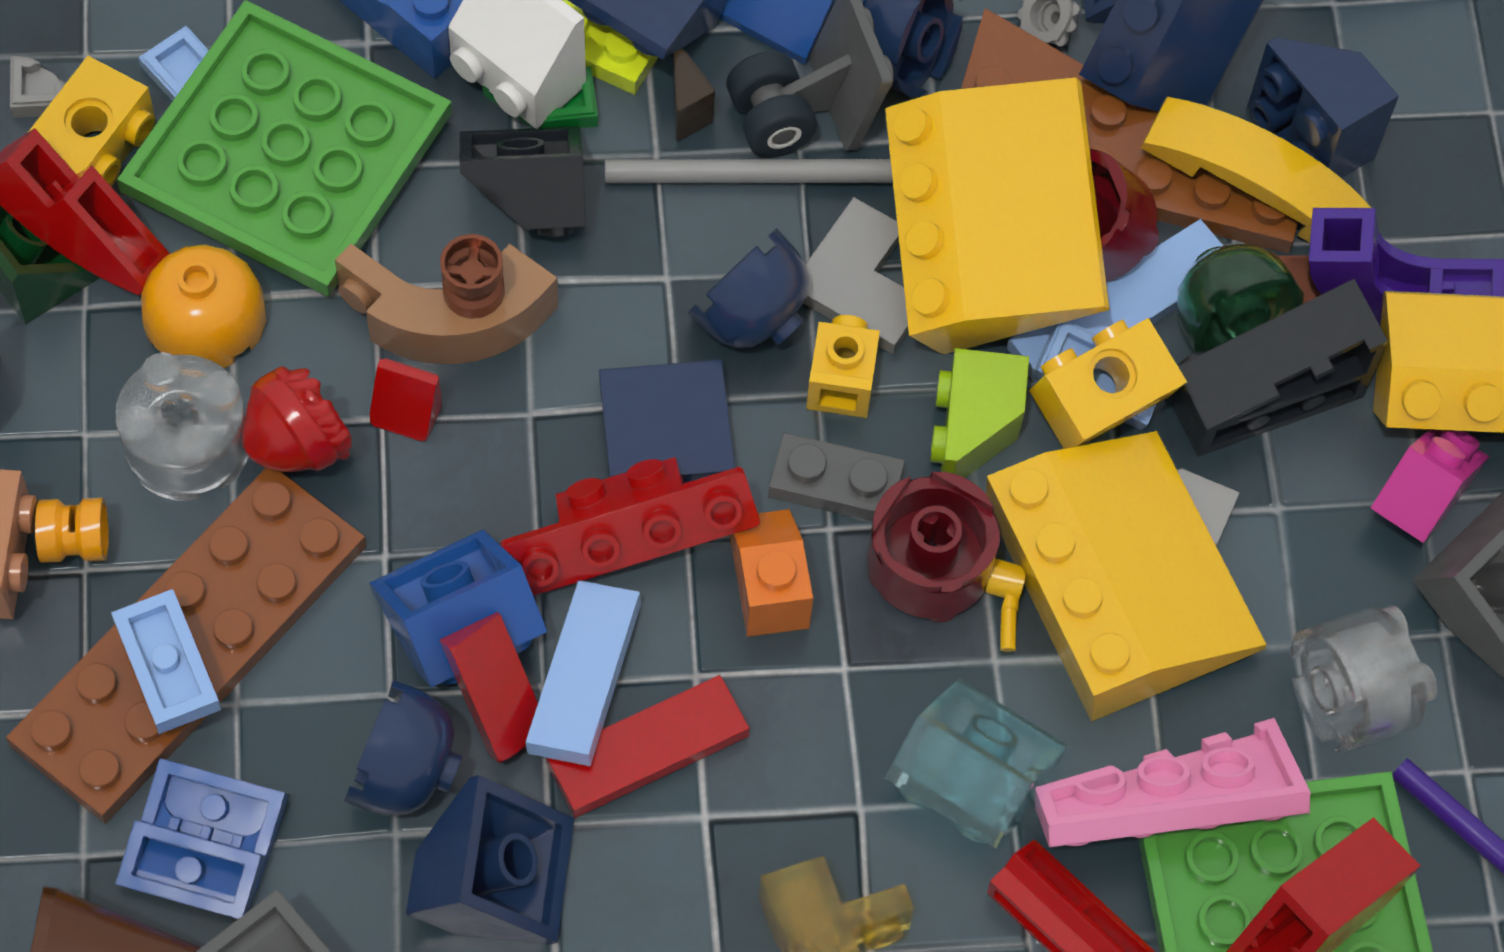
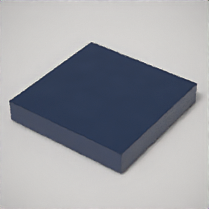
M722 359L599 369L609 477L625 473L631 466L644 460L658 459L663 461L673 457L677 459L684 483L735 468Z

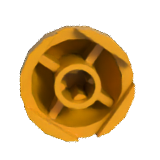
M209 245L183 247L164 257L148 274L141 293L142 321L145 334L151 345L153 343L154 347L163 353L164 359L175 367L196 372L220 370L234 364L233 357L243 353L248 346H250L251 351L259 343L267 321L262 287L247 262L229 250Z

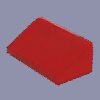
M496 612L439 639L485 748L488 754L499 764L511 758L526 746L525 742L538 702L500 613Z

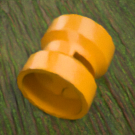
M83 498L78 505H65L59 499L38 500L35 512V539L39 562H62L66 556L79 555L84 561H106L109 545V525L105 498Z

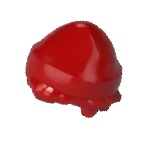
M280 366L260 377L250 387V396L242 434L243 448L248 457L256 464L272 471L296 472L314 470L320 472L332 466L338 459L346 460L350 456L349 449L352 447V437L349 429L340 419L332 402L322 398L320 394V381L315 378L307 379L310 374L307 368L289 370L284 366Z

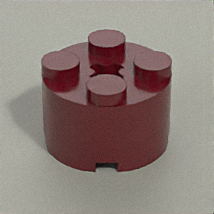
M1090 149L1107 282L1130 271L1144 256L1149 255L1155 249L1159 239L1158 229L1156 228L1157 208L1151 190L1140 177L1112 156L1099 150Z
M931 472L929 477L910 480V476L892 485L881 497L874 512L867 556L868 578L882 597L898 610L912 616L928 618L934 622H947L952 620L958 613L975 604L986 591L999 548L1000 528L993 512L994 507L987 494L970 480L953 473Z

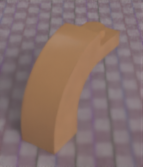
M350 244L335 259L339 285L338 291L350 307L359 313H366L370 341L391 353L415 361L433 364H461L495 356L509 350L532 335L558 308L557 277L511 244L501 252L505 288L502 304L493 313L482 318L473 319L459 316L450 310L444 301L443 289H427L407 283L353 244Z

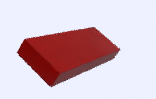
M718 675L602 729L591 766L546 758V764L574 818H577L749 737L750 728L721 675Z

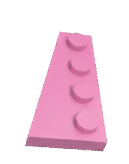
M1275 718L1254 723V734L1232 740L1226 732L1203 738L1201 739V750L1174 757L1165 749L1144 755L1143 761L1139 764L1138 768L1122 772L1120 769L1110 765L1035 787V810L1049 847L1062 845L1082 846L1093 841L1123 837L1143 838L1155 833L1192 828L1211 829L1223 824L1253 820L1273 821L1284 816L1310 813V790Z

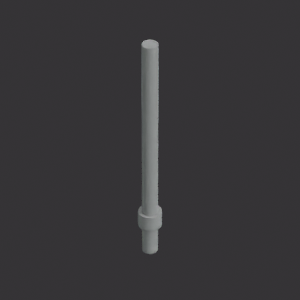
M605 159V183H892L893 188L891 159Z

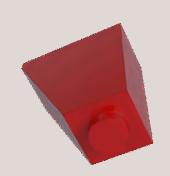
M1373 817L1283 883L1226 952H1333L1386 906L1421 865Z

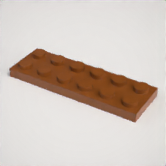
M265 468L137 602L171 589L174 590L220 703L367 547L365 536L282 472ZM114 624L6 736V740L14 751L106 825L156 772L159 759L167 760L207 716L159 734Z

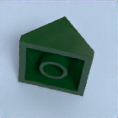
M0 205V292L25 324L30 323L100 278L72 262L36 237Z

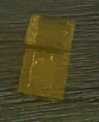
M824 856L760 877L758 898L771 934L782 952H860L858 945L865 944L866 949L873 950L898 941L903 937V931L910 927L914 906L905 884L842 904Z

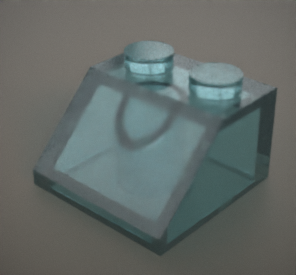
M959 678L917 716L884 779L899 787L900 793L909 802L919 807L932 808L953 821L956 829L968 839L979 843H988L997 848L1014 830L1035 799V787L1045 784L1069 745Z

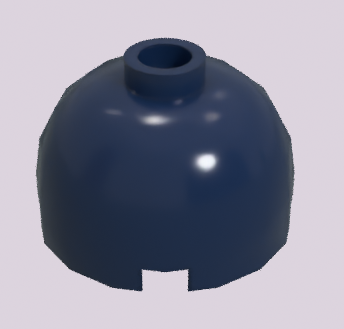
M862 0L863 6L871 12L874 33L882 53L890 59L893 67V84L890 90L908 97L922 96L928 92L919 87L926 82L929 76L938 80L941 79L956 52L961 35L963 17L953 13V0Z
M777 228L768 235L769 239L775 244L774 247L764 254L759 247L755 246L707 292L706 296L713 304L705 312L697 304L687 312L706 333L722 344L733 348H752L770 337L778 346L804 321L797 313V310L808 296L810 278L804 260L791 242Z
M393 680L388 697L398 700V704L387 699L384 700L357 766L358 772L354 781L363 784L364 788L361 790L350 785L344 801L366 811L386 816L408 815L424 807L434 794L436 788L448 793L463 757L451 751L455 729L449 713L435 698L423 691Z

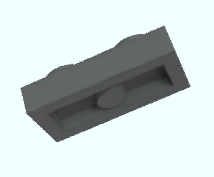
M783 432L769 485L768 498L873 522L874 512L881 497L892 485L901 480L905 460Z

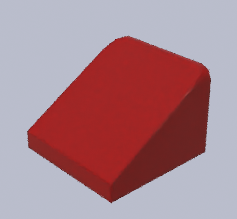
M380 358L377 365L369 413L370 424L420 442L426 441L442 407L440 378L437 374L390 359Z

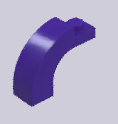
M1313 208L1309 266L1313 283L1317 290L1324 294L1355 279L1380 326L1384 291L1504 296V259L1430 258L1410 254L1392 246L1381 236L1377 224L1376 208Z

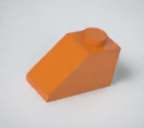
M786 509L758 513L760 524L757 527L729 535L746 635L750 637L810 629L813 594L803 539L791 511Z

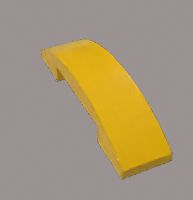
M1167 97L1140 147L1191 177L1201 167L1302 223L1303 225L1297 236L1310 242L1313 208H1371L1337 174L1288 141L1246 120L1187 100Z

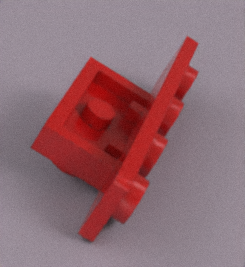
M676 457L663 461L648 459L634 464L625 473L602 480L586 478L573 483L566 491L555 494L559 516L558 523L504 539L500 545L521 564L534 596L576 583L578 580L583 581L757 527L760 524V518L743 468L736 467L684 483Z

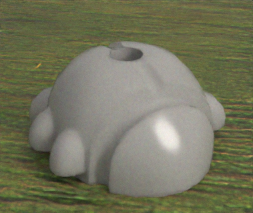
M1023 0V6L1017 13V17L1021 20L1019 28L1047 44H1056L1060 47L1067 45L1070 35L1077 31L1082 7L1074 0Z

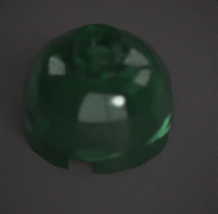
M1251 243L1212 247L1197 257L1178 288L1177 318L1182 331L1195 352L1209 351L1302 305L1304 292L1281 259L1275 253Z

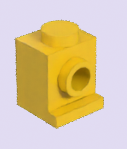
M839 315L834 317L831 323H818L806 409L867 418L880 330L868 329V324L865 320L853 315Z

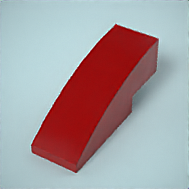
M36 128L15 140L0 152V205L36 237L72 262L116 286L140 295L148 274L170 253L98 171L90 165L76 174Z

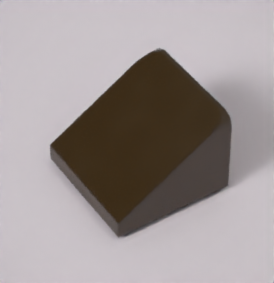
M679 49L674 52L673 66L675 138L677 141H681L713 123L715 89L688 53Z

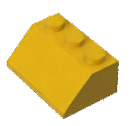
M1384 291L1380 327L1388 342L1376 370L1374 414L1389 428L1504 433V296Z

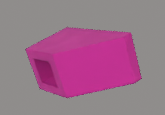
M1429 429L1409 446L1370 508L1424 543L1439 528L1490 456L1477 449L1480 443L1467 431Z

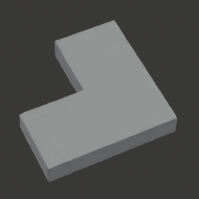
M853 197L805 264L810 279L808 296L803 302L804 305L831 320L839 315H853L862 318L867 322L868 329L880 330L878 347L892 355L909 333L904 287L878 272L899 244L897 221Z

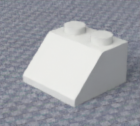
M463 0L448 26L450 61L457 73L468 82L474 83L477 81L482 86H486L489 92L493 94L498 105L512 117L521 116L536 129L543 124V121L546 120L550 113L556 108L564 106L581 91L582 85L586 83L584 17L563 0Z

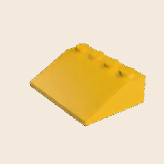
M1078 78L939 91L885 108L910 337L944 355L954 352L955 348L967 349L1110 310L1082 84Z
M1157 431L1044 452L987 476L986 494L994 507L993 512L1000 528V535L1014 564L1020 565L1025 571L1024 585L1091 722L1266 649L1267 644Z

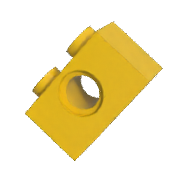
M87 56L29 131L36 128L76 174L92 165L112 187L119 176L122 162L134 146L140 147L154 128L156 118L147 86ZM93 131L102 132L94 137H83Z
M1149 318L1131 328L1127 326L1124 319L1120 320L1091 338L1096 346L1093 349L1077 356L1073 348H1070L1040 366L1044 376L1029 391L1064 449L1085 445L1168 398L1187 383ZM1094 369L1104 370L1111 375L1115 382V393L1105 392L1097 386L1093 377Z

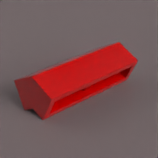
M1035 839L1015 852L1007 864L989 882L987 894L1048 952H1155Z

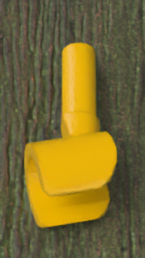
M996 559L985 593L1004 598L1001 608L1000 651L1014 652L1016 651L1017 611L1026 574L1020 565Z

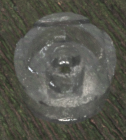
M160 352L148 357L142 367L124 384L116 403V426L131 470L142 486L150 492L170 500L189 501L201 498L200 493L207 492L218 486L221 490L231 484L241 473L247 462L248 455L245 453L242 444L246 414L241 392L234 376L229 374L220 365L199 356L172 355Z
M1389 606L1383 609L1379 607L1365 608L1302 629L1296 633L1292 640L1290 659L1301 656L1303 675L1292 678L1295 695L1301 711L1314 734L1323 743L1334 739L1340 744L1334 750L1339 753H1346L1417 728L1424 718L1426 702L1435 699L1437 696L1435 676L1427 664L1419 661L1415 648L1409 638L1407 620L1402 611L1396 606Z

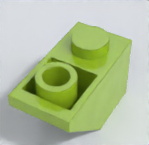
M955 348L951 371L939 370L935 407L947 408L945 426L934 425L930 462L941 463V472H949L966 478L1018 440L1025 413L1029 356Z

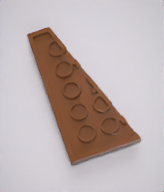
M984 8L961 89L1078 78L1082 84L1089 148L1112 156L1147 184L1156 203L1157 221L1187 228L1201 219L1216 236L1289 254L1298 221L1201 167L1191 177L1141 149L1140 147L1158 111L1131 105L1079 75L1083 67L1082 63Z

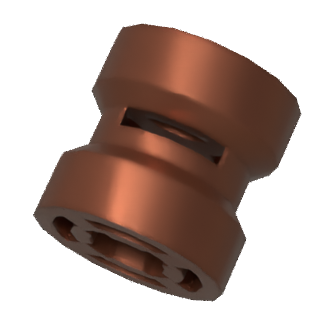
M477 234L461 235L451 240L443 249L440 257L444 301L454 313L470 319L482 318L493 313L502 304L505 294L503 260L500 249L495 242L486 236Z

